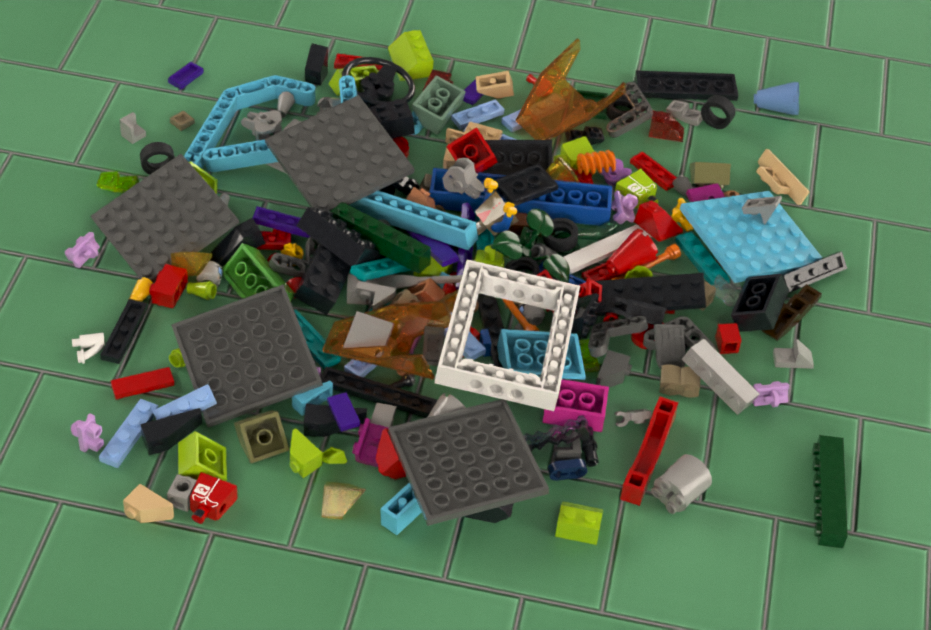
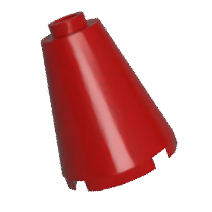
M638 228L634 230L607 260L606 269L611 275L619 276L631 271L635 266H644L658 259L659 256L656 257L658 249L649 235L644 236L642 234L643 230Z

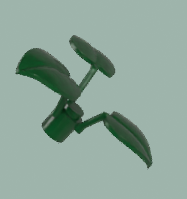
M532 209L527 213L526 221L529 227L535 230L536 233L525 246L519 244V237L515 233L503 231L494 239L491 248L511 260H518L520 257L530 258L531 250L528 246L539 233L544 237L552 234L554 228L552 219L545 211ZM553 254L551 257L544 255L532 258L535 261L546 259L543 262V266L551 277L555 280L569 283L570 267L562 256Z

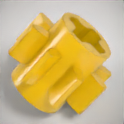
M297 243L285 244L284 250H281V254L303 259V249Z

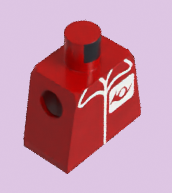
M201 472L190 496V508L194 512L192 519L199 524H202L206 517L215 521L219 520L238 499L237 485Z

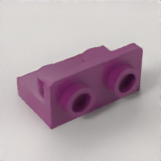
M369 418L365 419L364 424H360L358 431L360 438L358 442L354 443L352 454H355L356 462L379 467L375 457L382 431L385 428L388 429V427L373 424Z

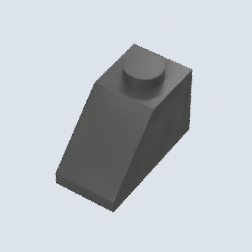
M608 350L598 374L596 385L610 388L623 383L625 376H629L631 373L632 365L629 364L631 356Z

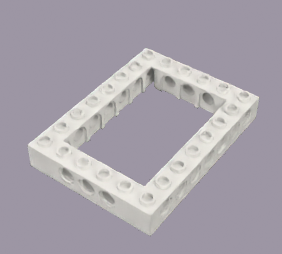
M467 260L439 360L435 383L554 411L559 395L580 286ZM479 293L554 311L540 378L532 373L526 374L513 371L511 368L505 369L493 366V364H483L475 362L473 359L462 360Z

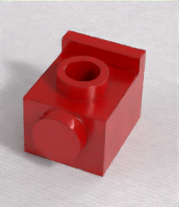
M590 278L586 279L585 283L579 285L578 298L594 292L599 294L598 302H601L602 285Z

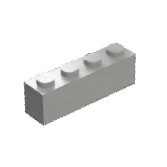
M705 339L692 346L682 358L737 415L748 408L759 396V393Z

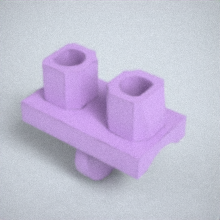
M617 190L614 192L615 200L611 203L612 210L617 212L613 215L614 221L620 225L625 221L633 223L635 219L633 209L637 206L638 199L635 195L631 194L623 196Z
M88 232L84 237L80 236L76 240V245L65 251L67 259L73 261L75 267L80 268L89 258L98 256L100 246L94 239V233Z
M779 381L772 382L770 385L754 384L753 388L759 393V396L754 400L753 405L771 404L772 407H778L779 403H787L790 385L788 383H780Z
M89 413L86 421L77 420L72 424L71 433L78 437L80 450L84 453L89 448L98 452L104 445V440L99 437L102 432V426L96 424L94 415Z

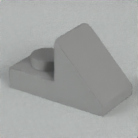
M782 197L748 199L742 207L743 214L757 215L760 213L765 225L782 200Z
M358 281L356 295L363 299L374 298L372 312L395 298L396 288Z
M798 339L795 340L793 348H774L773 350L775 367L814 368L812 352Z

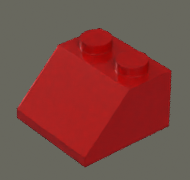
M477 127L446 146L455 161L459 158L471 160L474 163L476 173L483 172L497 163L496 156Z

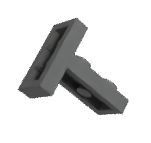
M435 322L426 323L422 365L438 366L444 344L445 328L436 327Z

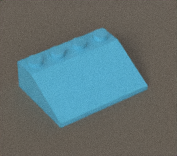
M501 329L497 350L499 361L503 368H511L513 371L526 374L532 373L541 377L550 332ZM571 333L562 379L585 380L586 376L578 335Z

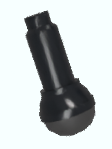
M409 373L405 374L401 380L390 384V386L397 388L404 386L412 387L416 380L414 375Z

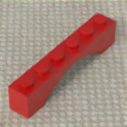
M659 396L640 450L624 481L620 500L638 506L641 505L675 420L679 402Z

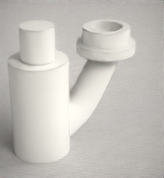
M104 333L79 335L80 338L72 339L73 347L81 346V351H77L78 363L85 364L86 359L97 354L105 346Z

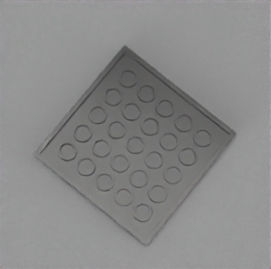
M359 95L265 139V144L311 208H316L317 206L322 210L326 208L331 211L341 202L350 205L414 173L412 164Z
M182 154L90 216L139 279L145 277L153 283L157 280V274L159 271H162L165 264L179 266L240 223L234 213Z
M284 284L171 325L194 390L208 384L217 401L216 405L202 411L208 428L323 386Z
M504 399L388 427V433L427 526L549 494V487Z

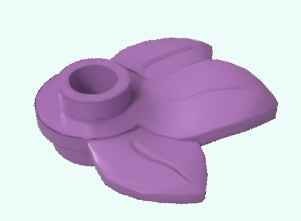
M616 158L615 172H612L609 167V172L606 173L604 168H602L601 175L604 176L605 182L608 185L614 186L621 179L631 175L632 170L623 168V162Z

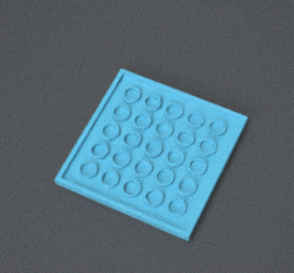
M770 191L682 203L680 206V211L734 283L746 281V278L752 276L785 274L822 258L780 204H778L765 225L760 213L757 215L743 214L742 207L748 199L774 197Z

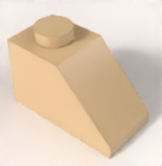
M509 71L476 76L478 93L497 99L514 96L513 81Z
M141 484L123 500L126 516L140 523L171 520L174 517L173 504Z

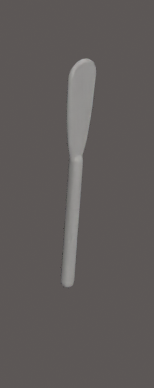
M387 275L373 280L379 285L398 289L417 285L429 278L436 284L461 283L463 275L429 277Z

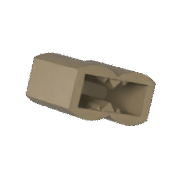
M662 365L659 392L668 396L679 394L688 398L698 397L701 378L690 367L681 368L676 365Z

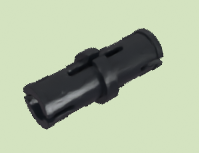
M587 426L589 440H582L581 448L585 454L586 465L594 467L597 463L599 464L598 446L594 439L593 428Z

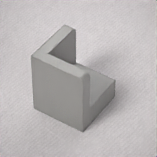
M132 112L120 119L121 136L130 143L134 144L146 137V131L137 125L135 113Z

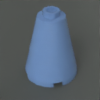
M799 82L757 90V94H754V104H757L758 108L794 116L798 115Z

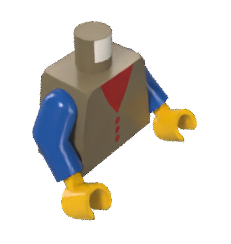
M486 178L484 180V187L488 188V190L485 191L481 206L475 212L480 218V221L476 223L477 234L480 235L488 229L492 235H497L500 232L507 231L511 225L519 221L515 216L517 209L514 207V203H505L498 193L493 191L497 189L498 183L493 181L492 178Z

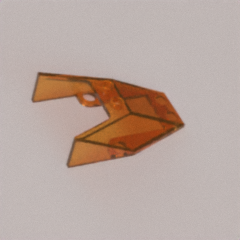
M578 38L540 73L516 118V122L535 140H550L589 121L626 93V84L623 82L608 97L595 102L593 100H586L566 81V77L581 50Z
M444 300L391 304L364 313L394 324L387 346L343 348L355 317L352 316L334 322L322 349L324 353L434 380L435 376L424 355H409L414 340L424 335L425 326L447 328L449 327L452 315ZM384 351L381 357H376L379 352Z

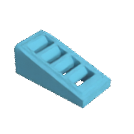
M331 381L322 383L323 386L294 395L292 397V407L303 416L305 415L306 404H322L327 400V397L333 396V383Z

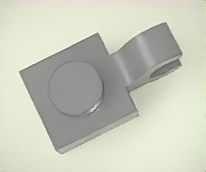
M648 409L615 412L616 416L622 415L623 417L621 422L616 423V426L624 427L630 420L634 421L635 424L646 423V419H651L652 417L651 410Z

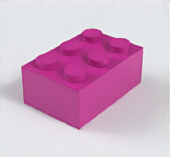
M562 379L555 410L544 409L543 423L579 429V422L584 420L587 422V426L593 428V431L602 432L609 387Z

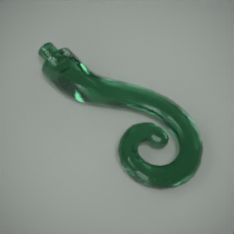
M607 221L596 228L578 229V239L594 241L605 239L614 235L619 225L616 221L612 223ZM563 231L553 237L565 239L571 235ZM577 243L576 246L572 249L573 251L569 253L557 252V254L564 257L577 250H580V246Z

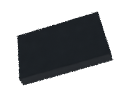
M540 164L493 180L498 183L497 191L507 202L514 203L515 206L558 190L559 186Z

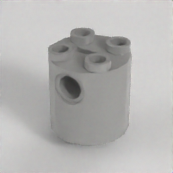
M685 454L654 481V487L651 489L654 497L660 499L669 513L675 514L676 512L684 511L691 502L696 500L711 486L712 476L702 461L692 455Z

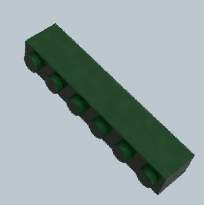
M341 202L331 210L335 219L339 218L347 223L346 227L350 230H357L362 234L361 238L375 243V248L380 251L379 254L418 274L431 264V247L344 202Z
M819 435L818 441L813 444L812 454L816 455L813 461V470L816 471L813 479V486L816 487L814 503H817L814 511V519L817 520L814 535L818 537V545L843 548L848 536L844 438Z

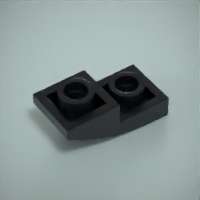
M585 126L583 131L567 129L565 132L567 142L586 136L590 145L599 144L605 140L602 129L598 127Z

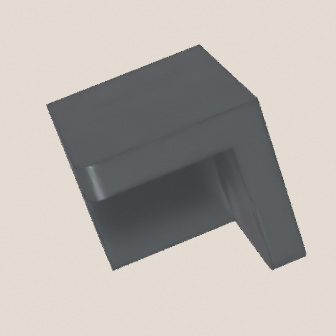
M580 438L571 442L570 447L554 448L555 461L581 459Z

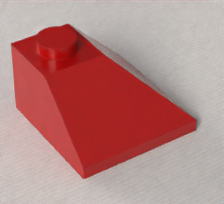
M651 200L640 204L634 223L658 242L683 233L684 230L656 202Z
M385 428L382 431L375 457L379 466L378 470L383 476L393 479L407 477L388 429Z

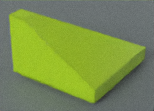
M330 447L322 452V462L345 464L348 462L343 450Z

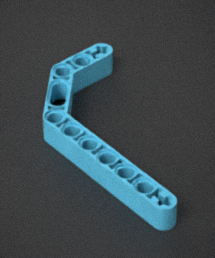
M273 75L224 90L184 157L188 162L191 161L202 169L205 165L203 159L204 151L216 147L237 110L278 99L282 92L293 94L295 104L312 106L315 103V86L311 83Z
M346 75L340 78L341 103L358 94L355 80L352 76ZM265 139L210 148L203 153V159L209 172L278 162L265 144Z

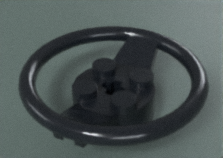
M376 57L358 58L349 62L342 71L343 77L349 75V72L358 65L377 64L383 66L377 74L370 73L369 76L363 78L359 91H357V94L368 107L378 103L392 102L391 99L394 92L393 80L396 72L408 84V93L402 99H406L408 103L415 94V84L409 73L399 65L385 59Z

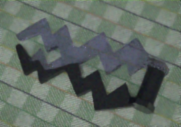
M583 415L578 416L577 421L569 419L563 427L554 424L547 433L537 430L534 435L526 433L524 438L526 441H531L530 445H528L531 452L534 448L541 450L546 443L559 445L563 441L568 445L578 438L586 441L589 440L588 421ZM570 429L573 430V432L569 436H566V433ZM556 433H560L556 438L553 437Z

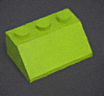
M421 30L404 32L388 46L392 62L407 71L412 79L433 77L434 61ZM398 74L400 81H405V79L400 74Z

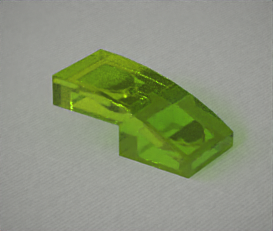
M118 171L101 172L97 187L112 192L124 193L139 183L137 175L120 177Z
M589 339L579 340L585 373L600 371L597 357L590 355L588 348Z

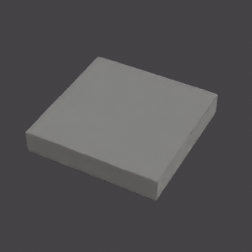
M357 311L343 348L381 361L394 324Z

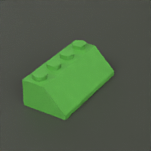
M242 243L223 267V276L242 299L283 284L290 302L294 298L295 293L277 272L269 267V262L257 248Z

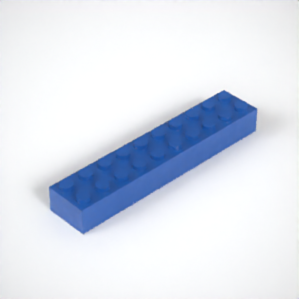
M433 168L430 197L435 200V205L442 206L444 210L462 211V204L467 202L473 211H476L481 206L485 191L488 188H484V191L480 193V197L477 199L471 198L465 192L463 194L449 192L444 188L442 179L448 169ZM477 173L478 176L476 178L484 185L486 178L496 180L507 175ZM554 180L559 185L558 190L515 206L517 213H528L532 209H541L551 219L566 218L574 223L609 227L612 186ZM497 189L493 190L494 192L496 191L498 193V195L502 198V200L505 203L507 202L504 199V197L497 191Z

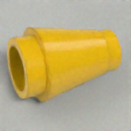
M145 277L137 280L129 299L142 302L150 295L149 289L151 284L154 283Z

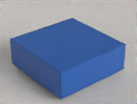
M481 329L479 342L486 348V352L482 356H490L491 339L488 329Z

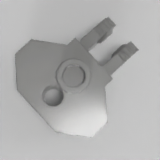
M276 110L261 111L259 114L249 112L247 118H243L241 121L243 127L252 130V135H255L256 141L270 137V133L275 135L282 131L281 113Z
M459 158L442 178L444 188L449 192H459L460 194L465 192L473 199L479 198L480 193L485 188L481 181L476 178L478 174L475 172L474 163L468 158Z

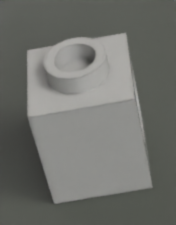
M176 475L167 492V499L173 504V508L189 511L190 496L197 480L189 476Z

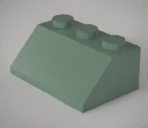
M436 75L413 102L411 107L422 126L438 135L451 119V115L456 113L462 105L466 91Z

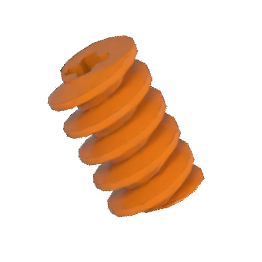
M606 150L605 152L599 151L598 153L592 152L591 154L587 152L585 155L580 153L577 156V168L580 174L584 171V174L588 175L590 170L593 175L596 169L601 174L602 168L608 173L609 167L612 172H615L616 158L613 151Z

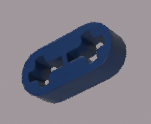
M583 459L555 461L548 465L550 479L554 481L581 478L588 472Z

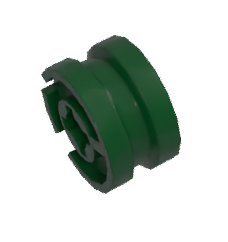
M524 226L519 244L525 246L536 231ZM537 236V237L535 238V240L528 246V247L530 248V250H531L532 246H534L535 244H537L538 236Z

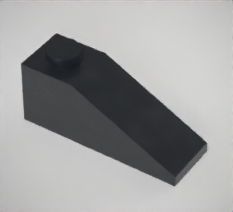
M253 218L236 226L207 256L210 261H214L223 267L242 243L258 248L264 245L265 241L260 229Z
M306 404L304 436L326 437L341 432L328 405ZM354 408L360 424H364L367 418V408Z
M198 408L140 424L142 439L148 455L171 449L202 424L201 409Z

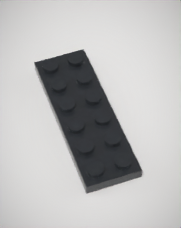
M640 70L635 72L636 84L645 98L708 100L711 96L720 95L732 101L738 100L739 95L735 74Z
M704 273L595 281L602 285V300L596 313L597 316H605L610 312V308L626 311L627 304L613 301L614 296L665 307L666 311L706 308Z

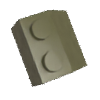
M690 163L691 183L696 184V187L718 183L720 188L724 189L725 185H730L731 164Z
M270 410L234 422L239 442L250 463L289 451L278 411Z

